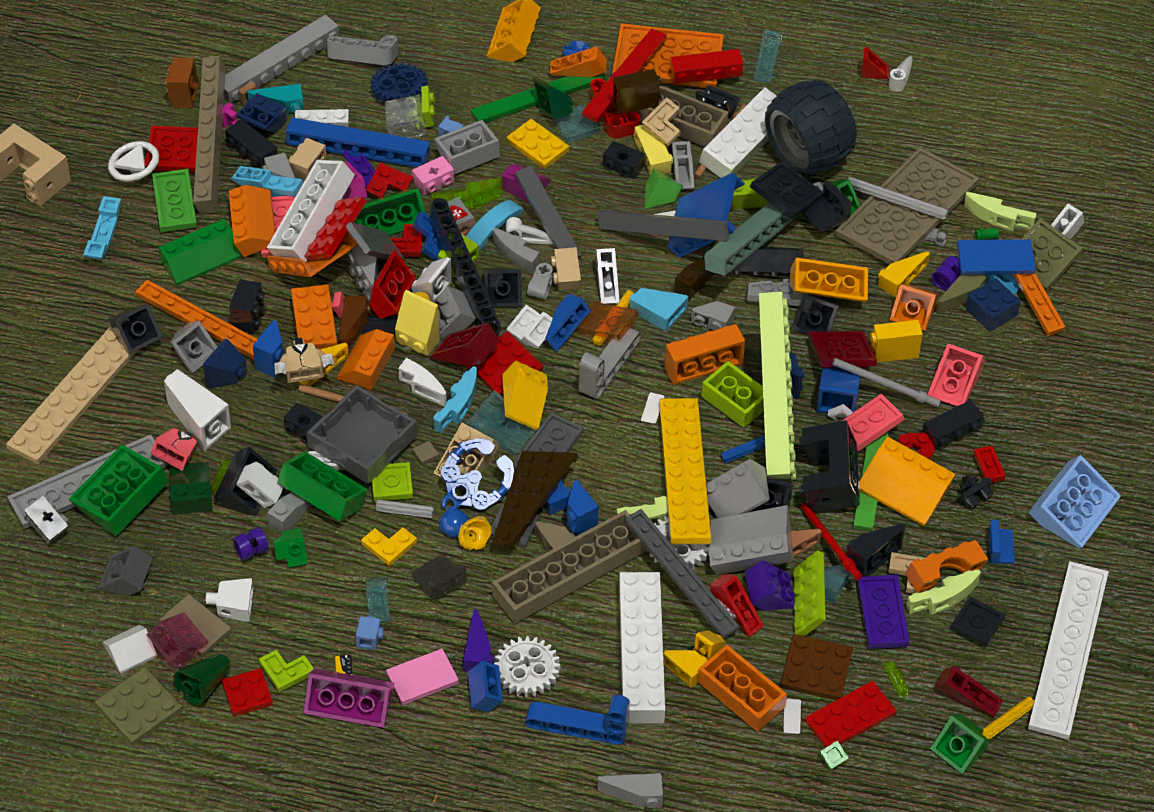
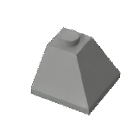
M200 321L189 322L174 335L170 342L191 373L198 370L217 348Z

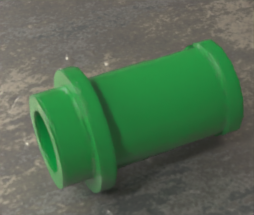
M978 228L974 232L975 240L998 239V228Z

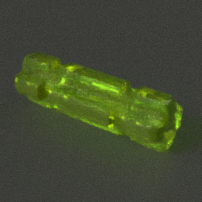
M223 459L221 461V467H219L214 482L211 485L213 493L217 492L231 462L230 460Z
M893 660L885 662L884 669L889 673L888 676L894 687L898 689L896 690L900 697L907 696L910 689L907 684H904L905 680L899 669L896 668L897 665Z

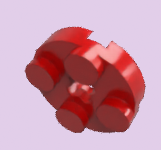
M907 433L899 436L898 443L909 449L917 448L918 454L932 460L934 445L926 433Z

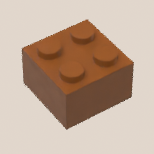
M173 57L172 64H169L168 67L169 76L165 79V86L168 88V100H171L172 107L193 108L199 86L194 58Z

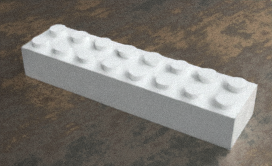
M620 572L622 696L630 700L629 723H664L665 693L660 572Z

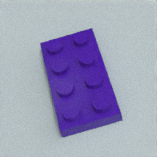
M898 575L867 576L857 580L868 649L909 646V636Z

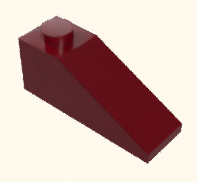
M955 666L943 670L935 685L937 689L950 698L992 718L995 717L1003 702L1000 697Z

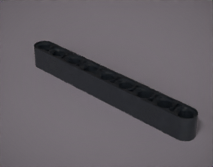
M436 198L431 205L430 218L447 257L451 259L452 269L476 318V325L489 323L497 337H499L501 324L451 209L445 199Z

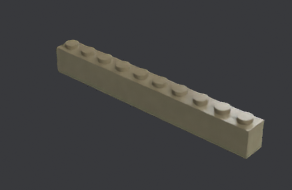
M220 56L205 57L202 61L193 199L199 214L216 213L218 205L222 113L226 68Z

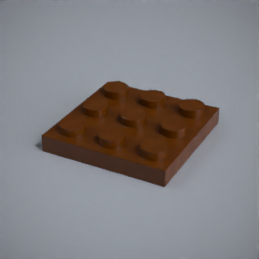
M793 634L780 688L831 700L840 699L843 694L853 647Z

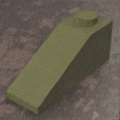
M982 274L960 275L938 300L936 313L941 314L966 304L968 294L985 285L987 277Z

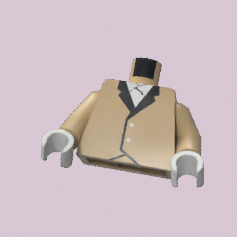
M297 338L293 341L294 346L286 348V354L282 355L280 361L274 364L275 375L277 373L287 374L288 383L324 377L323 368L329 364L334 365L332 354H325L320 349H316L313 343L305 344L303 338Z

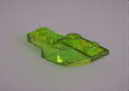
M497 178L466 183V188L431 193L432 202L436 198L450 201L458 197L468 210L491 202L503 194L502 179Z

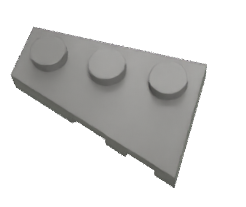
M783 279L782 282L773 283L772 281L752 282L748 286L747 301L759 302V293L782 292L783 298H787V305L800 306L804 293L794 292L790 285V279Z

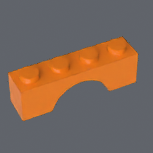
M976 540L969 543L965 541L958 547H949L939 554L932 553L925 559L912 561L905 574L915 590L920 593L935 586L940 578L939 569L951 567L962 573L970 570H981L988 558Z

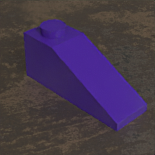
M476 609L473 611L463 659V670L469 672L481 661L494 664L491 645L480 614Z

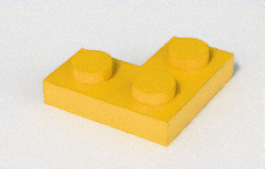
M403 527L390 539L376 528L361 539V545L389 567L417 543V538Z

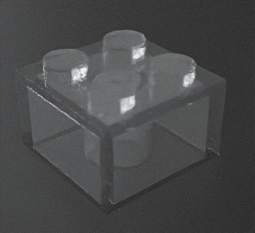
M420 95L385 101L386 129L388 134L407 138L426 135V122L422 114V99Z

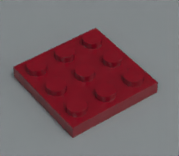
M864 331L809 332L808 340L820 367L828 369L836 367L832 365L834 358L863 368L877 365V358Z

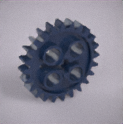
M403 62L400 65H397V63H394V66L387 65L388 68L381 67V71H376V75H372L373 79L370 80L371 92L373 96H376V100L381 99V103L387 101L388 105L394 102L395 106L399 102L404 105L406 101L410 104L412 99L417 101V97H422L421 87L427 86L428 83L425 72H422V68L417 69V65L411 67L410 63L405 66Z

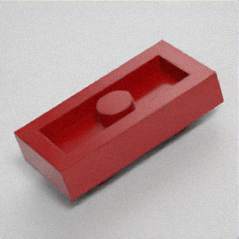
M993 446L974 449L973 455L984 479L990 477L991 483L1004 481L1006 475Z

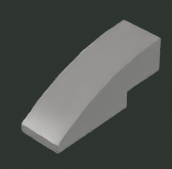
M690 141L672 142L674 179L683 185L682 190L694 189Z
M494 227L493 243L498 250L513 264L533 274L539 265V252L528 248L526 240Z

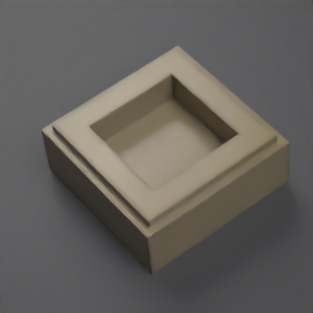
M430 441L412 449L413 454L422 466L439 458V453Z

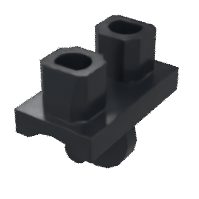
M969 475L962 477L963 484L960 485V489H967V491L962 493L956 501L959 504L964 502L971 510L980 503L975 494L979 493L984 501L994 494L989 485L992 482L990 477H987L978 484H975L978 481L976 476L973 478Z

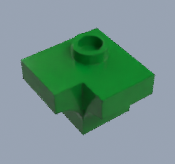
M301 528L281 531V536L273 539L276 559H286L288 568L308 564Z

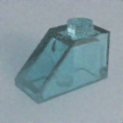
M842 564L824 569L825 600L836 604L851 576V573L847 572Z
M386 578L365 579L369 616L380 619L381 622L390 621Z

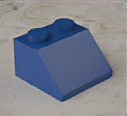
M275 320L270 323L253 344L255 369L273 378L277 376L275 375L274 364L279 362L282 355H284L282 338L277 321Z
M578 480L573 481L566 513L567 530L569 533L572 532L575 537L598 525V505Z

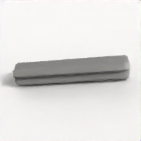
M377 500L376 510L381 512L432 518L434 514V507L387 500Z

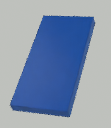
M1031 239L957 241L961 275L1035 273Z

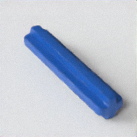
M765 435L722 452L721 458L723 462L728 463L764 448Z

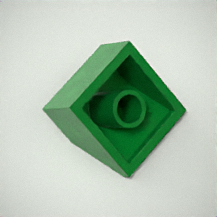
M956 714L950 717L930 749L960 773L964 774L983 755L993 738L986 739L982 735V729L962 714Z

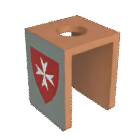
M458 197L447 201L461 235L467 236L474 227L473 215Z

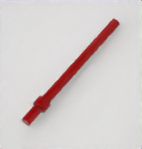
M802 503L800 508L815 528L822 531V537L842 561L844 569L850 572L855 580H860L862 574L856 568V563L853 559L845 554L808 504Z

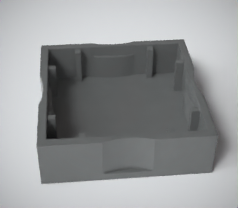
M356 385L339 401L331 412L324 415L307 432L308 447L369 484L417 437V421L398 409L386 405L378 397Z

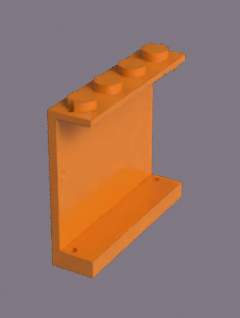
M347 231L331 258L307 260L305 262L303 259L274 255L266 257L269 261V267L276 273L311 277L353 249L358 243L350 232Z

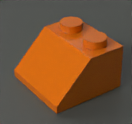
M905 283L900 284L890 320L895 322L919 320L921 330L926 331L939 294Z

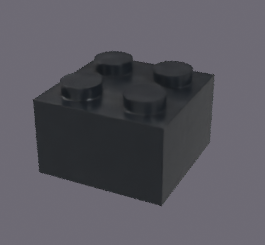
M240 279L229 306L231 325L247 334L254 335L256 328L260 327L261 314H264L266 311V303H264L265 291H262V283Z

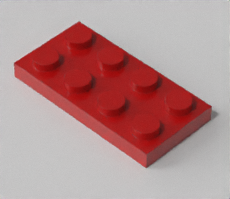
M361 196L337 201L334 205V210L325 219V224L316 233V238L307 247L304 257L308 261L331 258L348 231L346 225L354 222L365 205L366 200Z
M871 681L806 716L805 723L826 748L836 741L840 745L895 716L897 710L874 681Z

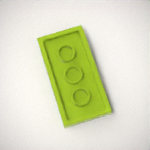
M818 550L797 566L793 572L795 593L794 626L795 634L806 636L826 620L824 553Z

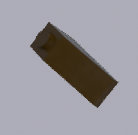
M704 257L686 266L677 275L674 293L686 295L690 301L714 275V272L705 270Z

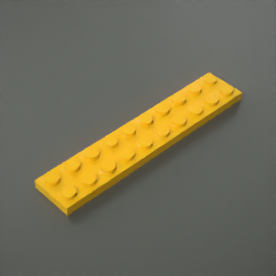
M698 398L659 399L671 544H711Z

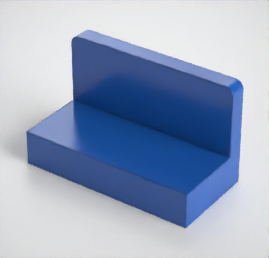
M991 520L988 530L990 563L1014 564L1013 531L1011 529H999V520Z

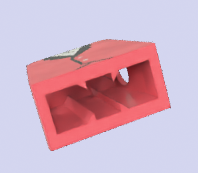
M173 428L156 438L151 454L183 471L193 454L197 441L190 432L183 433Z

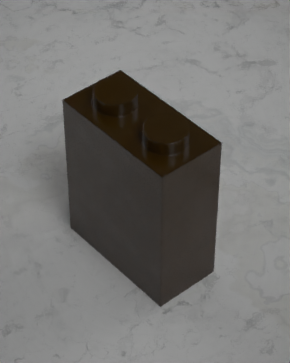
M655 69L613 77V104L617 114L657 107L659 105V99L661 98L659 87L662 86L661 77L657 76Z

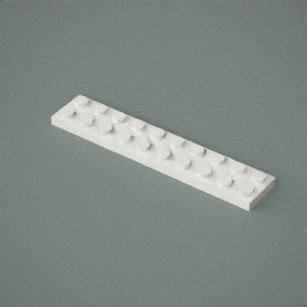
M1069 561L1028 729L1069 740L1109 571Z

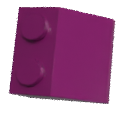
M510 164L501 175L502 190L529 202L514 175L516 171L526 167L521 164ZM535 171L545 189L551 182V178Z

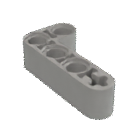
M386 35L380 41L333 36L327 39V54L331 59L389 65L398 56V38L394 35Z

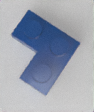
M421 211L417 215L413 228L427 237L421 251L434 261H437L439 252L444 248L430 216Z

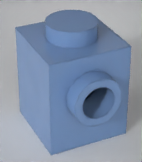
M360 616L355 636L356 647L377 650L379 639L382 640L384 635V627H381V620L372 616Z

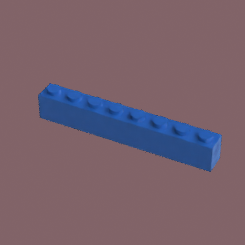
M294 117L291 118L286 129V144L299 146L306 138L324 144L327 152L343 154V150L352 148L351 151H348V154L361 157L359 149H361L367 159L411 167H419L426 164L430 157V141Z

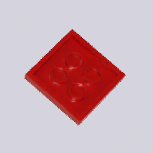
M151 126L148 143L155 146L159 152V161L153 171L188 169V172H195L198 128ZM148 150L145 158V168L148 167L152 160V153Z
M509 332L498 337L500 341L495 346L496 349L486 356L484 363L466 366L469 370L475 366L477 368V377L498 398L504 396L503 373L515 361L537 371H543V365Z

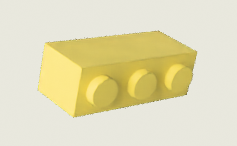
M644 125L634 127V140L638 150L645 153L644 163L649 175H651L653 169H657L663 174L671 173V165L674 164L672 155L668 153L667 144Z

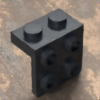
M707 85L704 92L697 90L695 93L697 100L728 111L729 118L732 117L740 101L739 97Z
M830 181L823 184L824 194L822 198L801 212L821 233L849 219L851 214V201Z

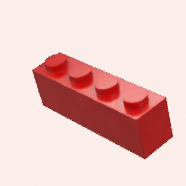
M739 49L670 57V72L674 84L743 76L744 63Z

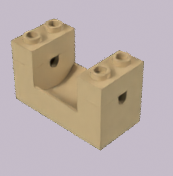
M12 124L0 134V181L18 167L26 170L23 173V179L27 193L26 197L30 202L42 206L71 181L67 157L16 124Z

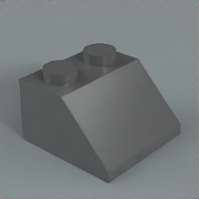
M135 545L110 556L98 589L126 596L140 592L144 587L145 577L150 571L152 557Z

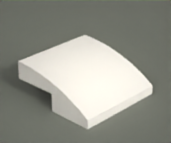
M525 305L508 326L505 333L509 332L517 341L538 349L545 341L553 318L545 312L539 314L528 305Z

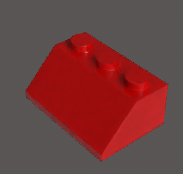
M395 250L391 252L372 287L370 307L380 319L398 313L404 292L410 290L416 279V276Z

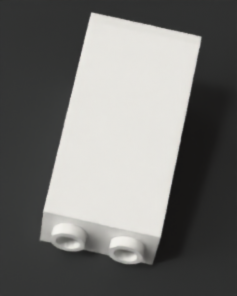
M178 369L166 377L164 384L169 407L188 432L193 435L200 448L206 451L231 428L228 404Z

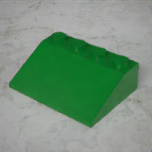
M121 445L69 498V501L100 527L117 536L162 490L169 480L161 466Z

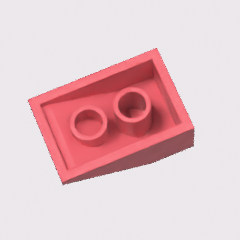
M947 344L927 395L956 407L967 402L985 364L984 356Z

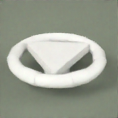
M136 141L127 143L112 154L108 163L109 172L115 179L120 181L140 180L156 168L159 161V152L155 146L148 142ZM143 148L152 153V160L147 168H145ZM131 150L129 153H127L126 155H124L122 158H120V159L118 160V158H119L123 153H125L126 151ZM115 168L130 170L131 174H120Z

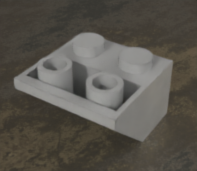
M447 286L432 301L438 305L440 338L466 329L476 319L462 291Z

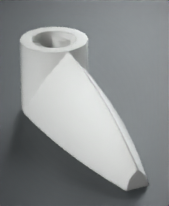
M911 56L907 57L897 69H893L890 72V90L900 92L904 89L912 67L913 59Z
M511 217L506 221V232L526 240L527 243L553 244L546 232L522 225V221L517 217Z

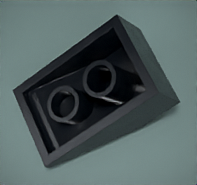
M902 523L864 533L848 543L846 555L856 563V568L862 574V577L872 575L891 558L892 552L897 553L902 549L906 525Z

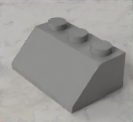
M483 120L434 138L440 156H443L452 166L454 174L500 157L499 140Z
M748 459L706 484L707 500L717 518L747 513L769 500L765 468L752 459Z

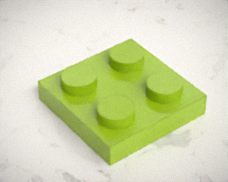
M410 462L388 464L372 480L374 502L377 500L413 498Z

